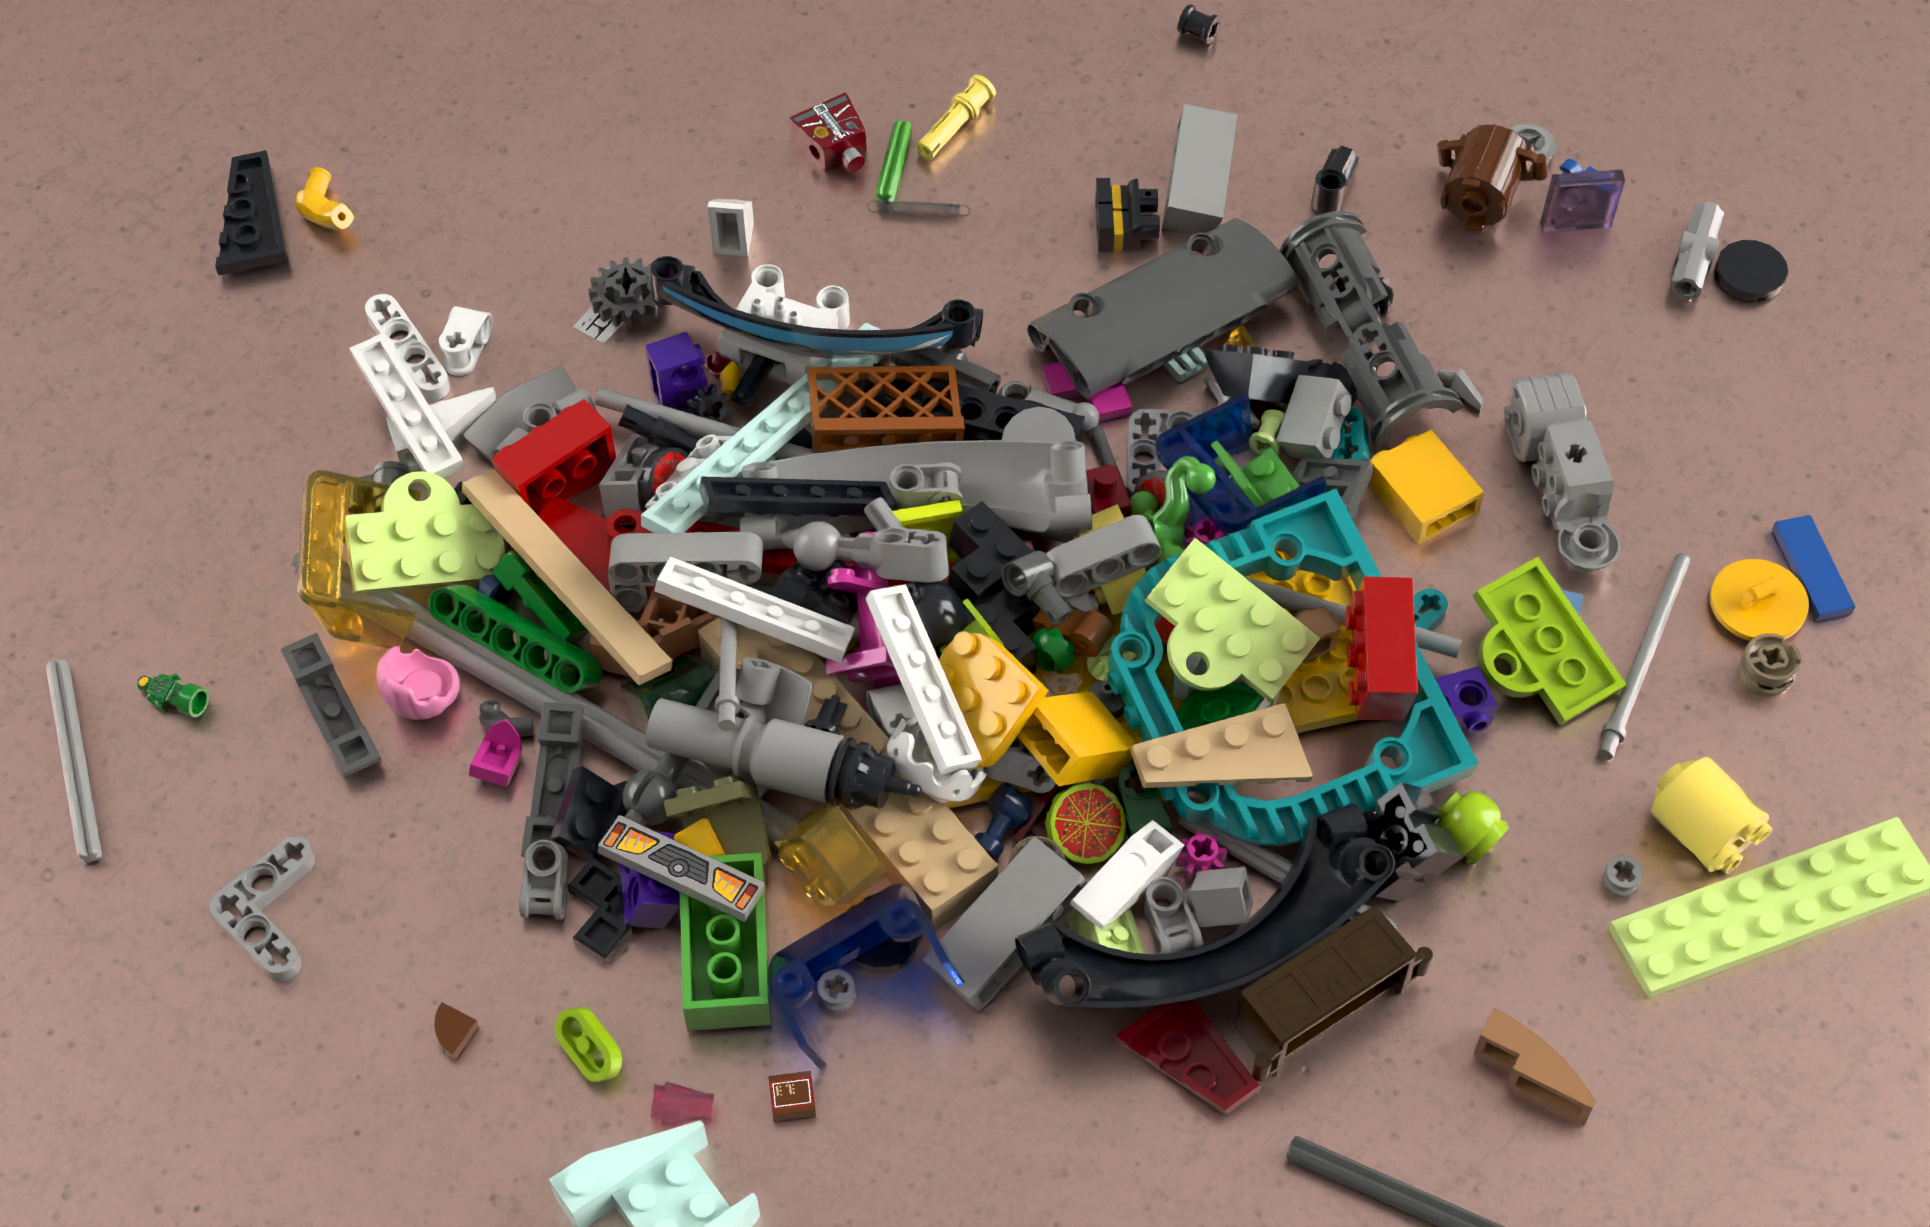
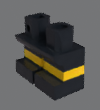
M1096 178L1095 211L1098 252L1140 250L1141 239H1159L1160 216L1141 215V213L1158 212V189H1139L1138 179L1129 181L1128 185H1111L1110 178Z

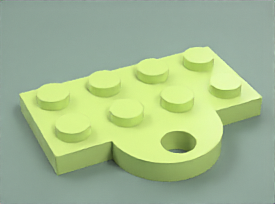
M411 472L395 480L384 495L381 512L345 515L343 518L353 594L479 582L485 575L493 574L496 565L506 555L503 536L473 504L460 505L459 498L453 487L442 477L430 472ZM415 482L423 484L428 490V498L424 501L414 500L409 495L408 486Z
M1196 538L1193 539L1144 600L1175 626L1167 644V656L1170 666L1182 682L1198 690L1213 691L1222 689L1239 677L1270 702L1320 639V637ZM1198 655L1206 662V672L1203 675H1194L1189 672L1186 667L1188 656Z

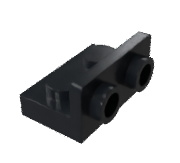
M584 766L573 769L550 839L587 862L592 857L596 859L603 857V855L598 853V844L619 815L624 817L627 813L623 805L622 792L628 781L612 785Z

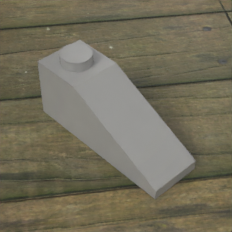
M631 434L599 484L606 519L612 513L622 509L646 511L639 492V480H644L645 470L641 469L651 452L665 446L656 442L654 445L647 443V438L639 434ZM625 522L624 525L620 523V525L625 528L635 527V525L632 526L631 523L627 524V522Z

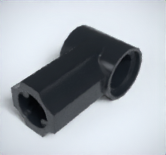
M1342 145L1338 149H1332L1323 169L1316 174L1311 200L1312 208L1316 212L1324 214L1340 211L1343 197L1360 161V158L1356 156L1353 149Z

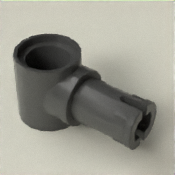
M1034 551L1004 565L1002 580L1006 589L1015 596L1025 595L1029 601H1034L1047 616L1053 627L1064 623L1073 613V609L1063 600L1054 587L1055 582L1052 579L1054 575L1053 563L1044 552Z

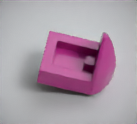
M507 719L495 723L487 730L470 764L469 776L501 786H508L521 760L522 742L517 730Z

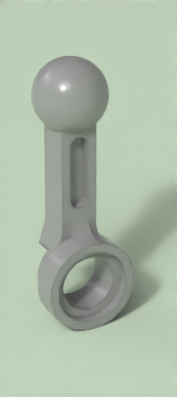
M1020 381L1009 382L998 392L999 395L1007 396L1010 393H1020L1025 397L1022 401L1085 416L1084 432L1090 431L1099 422V413L1094 405L1086 402L1077 404L1040 391L1032 385L1029 388Z

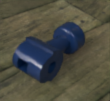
M1008 782L1001 784L988 800L989 810L993 816L986 832H979L974 836L995 862H998L1004 851V846L1000 840L1009 828L1016 829L1020 827L1030 816L1033 806L1032 800Z

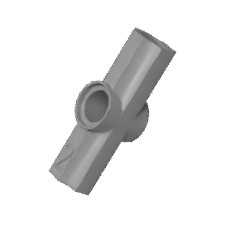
M1705 201L1694 205L1688 228L1684 230L1675 259L1677 265L1670 282V289L1675 292L1678 298L1689 300L1693 297H1699L1701 294L1707 270H1710L1718 247L1719 239H1717L1724 218V211L1718 207L1717 203Z

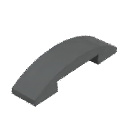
M314 633L281 648L280 650L343 776L347 777L382 761L369 733L354 709L318 634Z
M543 702L538 733L540 750L530 816H526L521 850L522 857H525L526 850L532 843L538 840L552 841L550 837L572 771L580 767L583 705ZM551 848L541 850L538 855V859L556 860L555 853Z

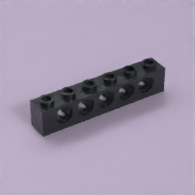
M877 363L873 364V366H885ZM867 379L862 391L867 393L875 384ZM894 379L890 383L902 393L912 386L905 379ZM931 379L927 382L928 385L939 393L948 386L947 381L940 379ZM957 384L960 413L964 418L965 426L963 441L1002 440L1004 429L1012 417L1029 408H1050ZM883 390L873 398L885 408L895 401L893 397ZM920 390L910 397L921 407H924L932 400ZM940 404L930 412L935 417H952L951 412ZM866 405L861 408V418H872L879 415ZM901 405L893 412L897 417H913L915 415L904 405ZM1054 409L1067 418L1074 429L1076 441L1083 442L1085 416Z

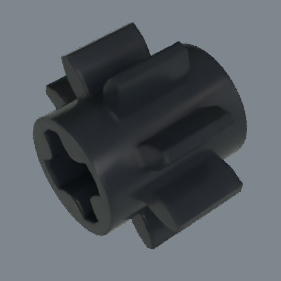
M714 384L709 385L708 392H703L700 388L695 387L696 396L693 400L685 401L687 405L692 407L693 413L691 414L723 423L722 419L725 414H733V411L726 408L725 404L730 395L721 393L716 396L717 386ZM707 400L714 403L711 406L713 413L710 415L703 412L706 409L705 402Z

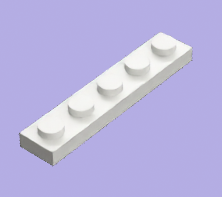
M382 333L351 347L352 358L424 472L436 474L443 479L465 469L461 455L385 335Z
M670 557L657 579L654 590L674 600L684 602L710 614L728 619L749 629H754L841 663L855 631V628L673 557Z
M906 584L870 591L866 597L867 604L940 774L976 767L982 758Z

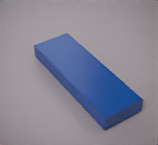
M1811 515L1776 521L1772 531L1793 574L1799 579L1806 590L1809 607L1815 620L1821 621L1852 614L1856 606Z

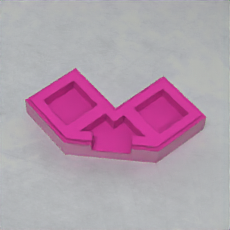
M1060 362L1041 366V375L1049 394L1063 399L1081 395ZM1121 382L1088 398L1089 403L1098 410L1099 422L1132 415V405L1125 386Z

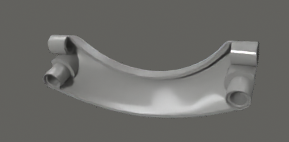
M980 440L895 444L818 453L770 462H755L742 467L743 478L885 481L890 490V473L899 465L950 462L958 465L962 471L959 491L964 499L962 506L963 514L983 501L1010 527L1038 532L1092 529L1091 501L1087 490L1085 445L1078 441ZM946 473L943 474V480H947ZM944 496L945 502H948V496ZM745 513V517H741L740 521L741 532H750L762 539L763 551L793 549V542L797 532L804 525L811 522L821 521L835 527L840 535L876 528L868 517L845 515L831 517L827 515L793 516L790 514L755 515L753 513Z

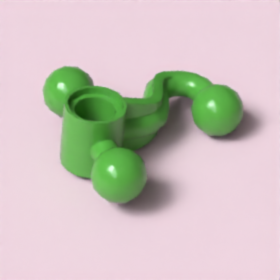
M1191 456L1179 458L1168 471L1165 481L1166 501L1160 510H1158L1156 497L1147 491L1137 492L1130 499L1131 515L1146 517L1161 547L1158 564L1169 557L1184 552L1180 545L1184 537L1183 524L1189 510L1185 480L1187 487L1197 494L1207 493L1214 487L1216 482L1214 470Z

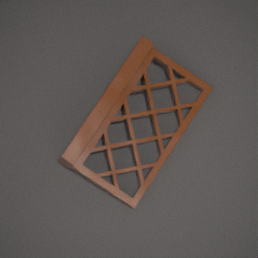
M955 366L808 367L807 379L812 426V453L895 444L963 441L965 426L964 418L960 413ZM947 378L948 386L939 393L928 385L927 382L931 379ZM858 379H868L875 386L867 393H864L853 384ZM894 379H905L912 386L902 393L890 383ZM816 380H832L839 386L828 394L817 386ZM845 390L858 399L850 408L836 400ZM882 390L895 399L887 408L873 399ZM918 390L932 399L924 407L910 399ZM940 404L951 412L952 417H935L930 412ZM829 405L841 416L839 418H820L819 413ZM866 405L879 415L872 418H861L856 413ZM901 405H904L915 415L913 417H897L893 412Z

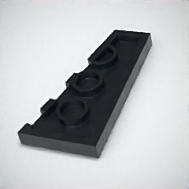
M267 150L232 157L227 186L228 201L227 205H224L223 212L224 227L223 232H220L219 238L220 253L219 257H216L215 263L218 276L289 261Z

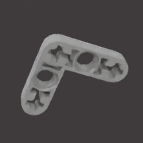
M1139 409L1133 412L1128 423L1126 489L1130 499L1134 495V489L1140 475L1144 476L1147 473L1161 470V447L1213 449L1211 444L1216 440L1224 449L1229 447L1233 443L1236 428L1232 417L1226 413L1206 411ZM1141 424L1148 425V439L1141 438ZM1176 424H1186L1191 428V431L1181 435L1175 433L1172 427ZM1199 426H1203L1202 434H1198ZM1214 428H1221L1222 434H1215ZM1144 451L1152 454L1154 459L1143 463L1137 461L1134 455Z
M300 836L287 837L216 892L209 903L210 912L217 925L268 978L276 982H285L294 978L300 972L302 962L295 945L268 919L262 910L308 874L314 867L315 854L308 840ZM292 852L297 855L302 854V859L296 861L293 858L289 859L288 855ZM275 864H278L280 869H284L285 873L283 875H280L276 866H274ZM261 875H271L274 877L273 883L269 888L261 891L252 888L253 881ZM230 904L233 907H237L242 917L239 922L229 911L224 912L223 907ZM257 926L266 929V934L262 940L255 943H249L244 940L245 934L249 929ZM274 947L277 954L282 958H287L289 962L284 966L279 963L275 964L268 951Z

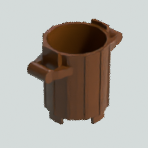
M1497 124L1478 125L1467 134H1462L1460 140H1442L1437 144L1439 165L1451 168L1441 195L1442 209L1447 208L1459 220L1467 222L1466 229L1482 231L1484 225H1494L1502 218L1504 219L1520 181H1542L1547 178L1546 156L1541 153L1536 154L1533 151V144L1529 143L1527 146L1525 140L1513 132V130L1498 126ZM1452 150L1455 151V159L1452 158Z

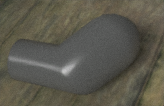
M486 700L480 705L481 714L479 719L481 725L487 730L495 723L507 719L515 727L520 737L534 735L532 716L510 718L500 710L501 705L496 700Z

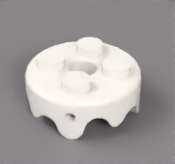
M916 716L908 721L902 718L887 743L888 756L895 758V774L904 780L911 781L913 784L920 785L922 792L940 803L968 800L975 794L987 775L983 772L984 766L977 770L964 769L941 775Z

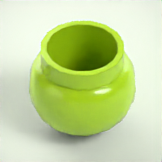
M1469 791L1463 796L1454 792L1438 809L1441 817L1438 818L1439 821L1436 827L1450 831L1460 852L1466 858V862L1472 865L1480 860L1509 828L1506 821L1500 819L1501 812L1495 802L1478 791Z

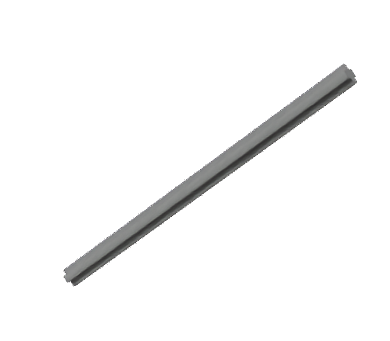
M311 542L305 543L301 553H295L291 564L296 568L294 573L541 714L543 702L583 705L582 738L639 771L654 770L665 752L647 747L645 732L575 692L565 693L437 621L431 615L429 609L401 593L389 590L353 594L349 564ZM689 759L674 784L678 790L691 786H700L701 790L715 787L713 781L724 777ZM759 798L769 846L797 862L801 861L806 850L810 849L814 843L816 836L813 833L815 829Z

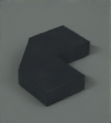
M592 857L567 885L570 894L596 910L573 936V941L575 945L607 965L632 936V927L625 926L621 874L595 857Z

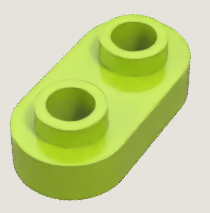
M575 1007L563 1010L557 1017L555 1033L558 1042L575 1065L592 1082L615 1078L622 1066V1055L620 1048L588 1008Z

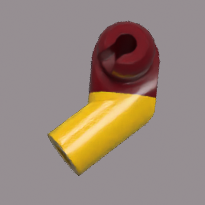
M712 351L706 355L704 366L713 377L721 382V393L730 395L727 401H733L732 394L740 382V368L725 355Z

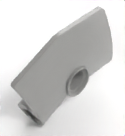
M559 366L501 395L464 432V439L492 462V457L498 454L502 448L514 444L528 435L533 428L542 426L556 417L564 408L573 406L583 398L595 410L596 407L588 392L584 388L577 391L565 368Z
M744 658L736 686V697L739 699L740 708L735 717L744 719L745 713L748 717L754 716L759 718L760 724L764 725L774 718L803 725L812 691V682L770 661L759 658ZM703 762L708 769L721 776L733 774L732 769ZM751 774L738 777L740 781L755 783ZM757 785L759 798L762 799L769 788Z

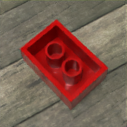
M583 398L573 406L564 408L559 415L542 426L533 428L528 435L514 444L502 448L498 454L492 457L494 469L538 515L553 495L571 502L599 484L617 457L611 425Z
M1364 576L1358 591L1352 592L1351 606L1346 607L1345 613L1346 630H1352L1353 643H1348L1347 667L1354 668V681H1350L1348 685L1349 706H1355V720L1404 721L1418 694L1413 578Z

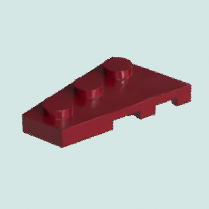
M1193 999L1158 1005L1115 1035L1118 1043L1225 1115L1260 1091L1258 1082Z

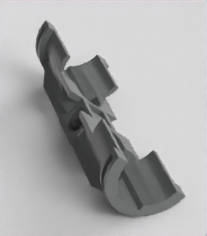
M1328 212L1313 217L1298 226L1284 240L1279 251L1293 268L1300 290L1310 309L1316 311L1325 330L1328 331L1340 324L1349 339V349L1342 353L1341 360L1357 389V398L1372 425L1370 432L1372 443L1377 452L1389 450V439L1393 431L1398 427V422L1425 407L1427 410L1444 408L1453 414L1464 408L1453 390L1444 387L1428 357L1420 354L1404 323L1395 322L1389 326L1381 320L1373 304L1384 299L1388 294L1377 275L1381 270L1361 236L1367 232L1361 219L1351 212ZM1328 254L1337 256L1332 266L1328 268L1319 267V263L1324 256ZM1340 276L1346 287V290L1341 293L1334 281V278ZM1373 341H1375L1380 350L1375 354L1368 346ZM1385 362L1395 363V368L1390 375L1385 377L1377 376V369L1381 364Z

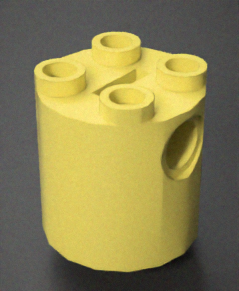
M1710 757L1678 763L1665 772L1657 783L1654 803L1650 810L1651 814L1683 846L1694 853L1709 872L1719 869L1725 874L1731 872L1743 859L1740 853L1751 843L1755 846L1761 843L1772 831V827L1767 824L1769 815L1754 805L1742 788Z

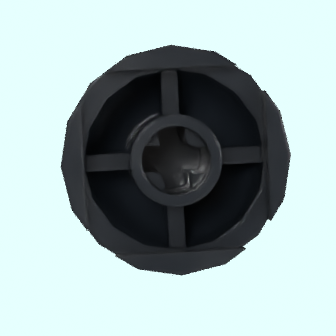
M913 581L906 584L933 648L938 647L943 642L948 646L955 636L964 630L968 619V613L963 606V601L950 586L940 581Z

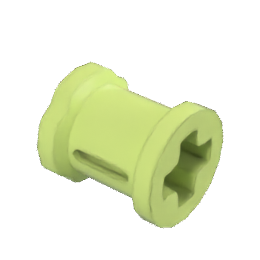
M1271 409L1263 414L1260 429L1258 432L1253 433L1249 439V446L1254 453L1260 455L1272 447L1276 454L1279 455L1281 449L1276 440L1285 413Z

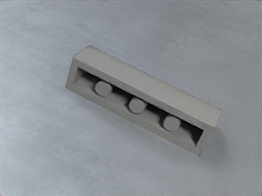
M1189 104L1183 105L1177 126L1162 229L1196 234L1208 232L1221 223L1224 216L1237 114Z
M1034 836L926 954L923 960L954 992L980 1013L1023 965L1016 950L1015 937L1053 921L1061 923L1074 908L1070 905L1072 899L1084 888L1087 882L1080 872Z

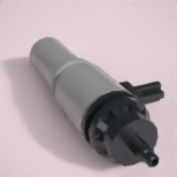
M832 695L831 699L825 698L817 718L808 720L804 726L776 718L764 725L760 724L759 718L749 716L746 719L735 717V728L731 731H722L718 726L719 715L716 712L660 698L654 705L647 725L646 744L649 748L732 769L733 774L738 777L751 774L756 785L826 804L830 803L834 807H839L843 803V807L850 810L863 806L881 810L888 799L889 793L918 798L922 790L920 785L894 777L895 758L879 754L870 743L861 741L857 745V739L853 737L843 741L844 736H841L838 728L848 706L846 703L840 702V697Z

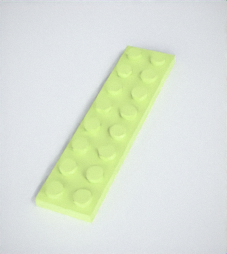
M1895 817L1613 920L1608 930L1646 997L1649 999L1930 894V865L1899 817Z

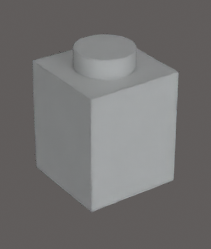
M1245 867L1197 871L1192 888L1187 889V904L1191 913L1195 912L1199 928L1245 924L1248 922L1253 899Z

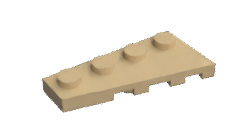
M1286 703L1134 744L1130 750L1143 788L1196 786L1197 783L1235 785L1236 782L1259 781V784H1269L1280 780H1296L1297 783L1311 782L1313 778Z

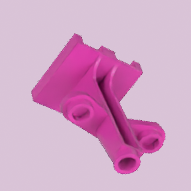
M863 532L861 534L874 535L875 532ZM856 562L855 571L848 568L831 570V576L827 578L829 588L857 594L860 647L858 652L844 655L841 663L827 658L826 674L832 676L847 673V680L855 683L874 680L873 688L875 689L901 684L866 601L870 591L894 586H889L888 580L879 577L875 569L860 567Z

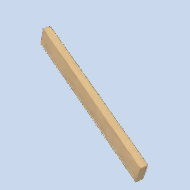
M495 469L462 482V493L638 685L672 669L673 660Z

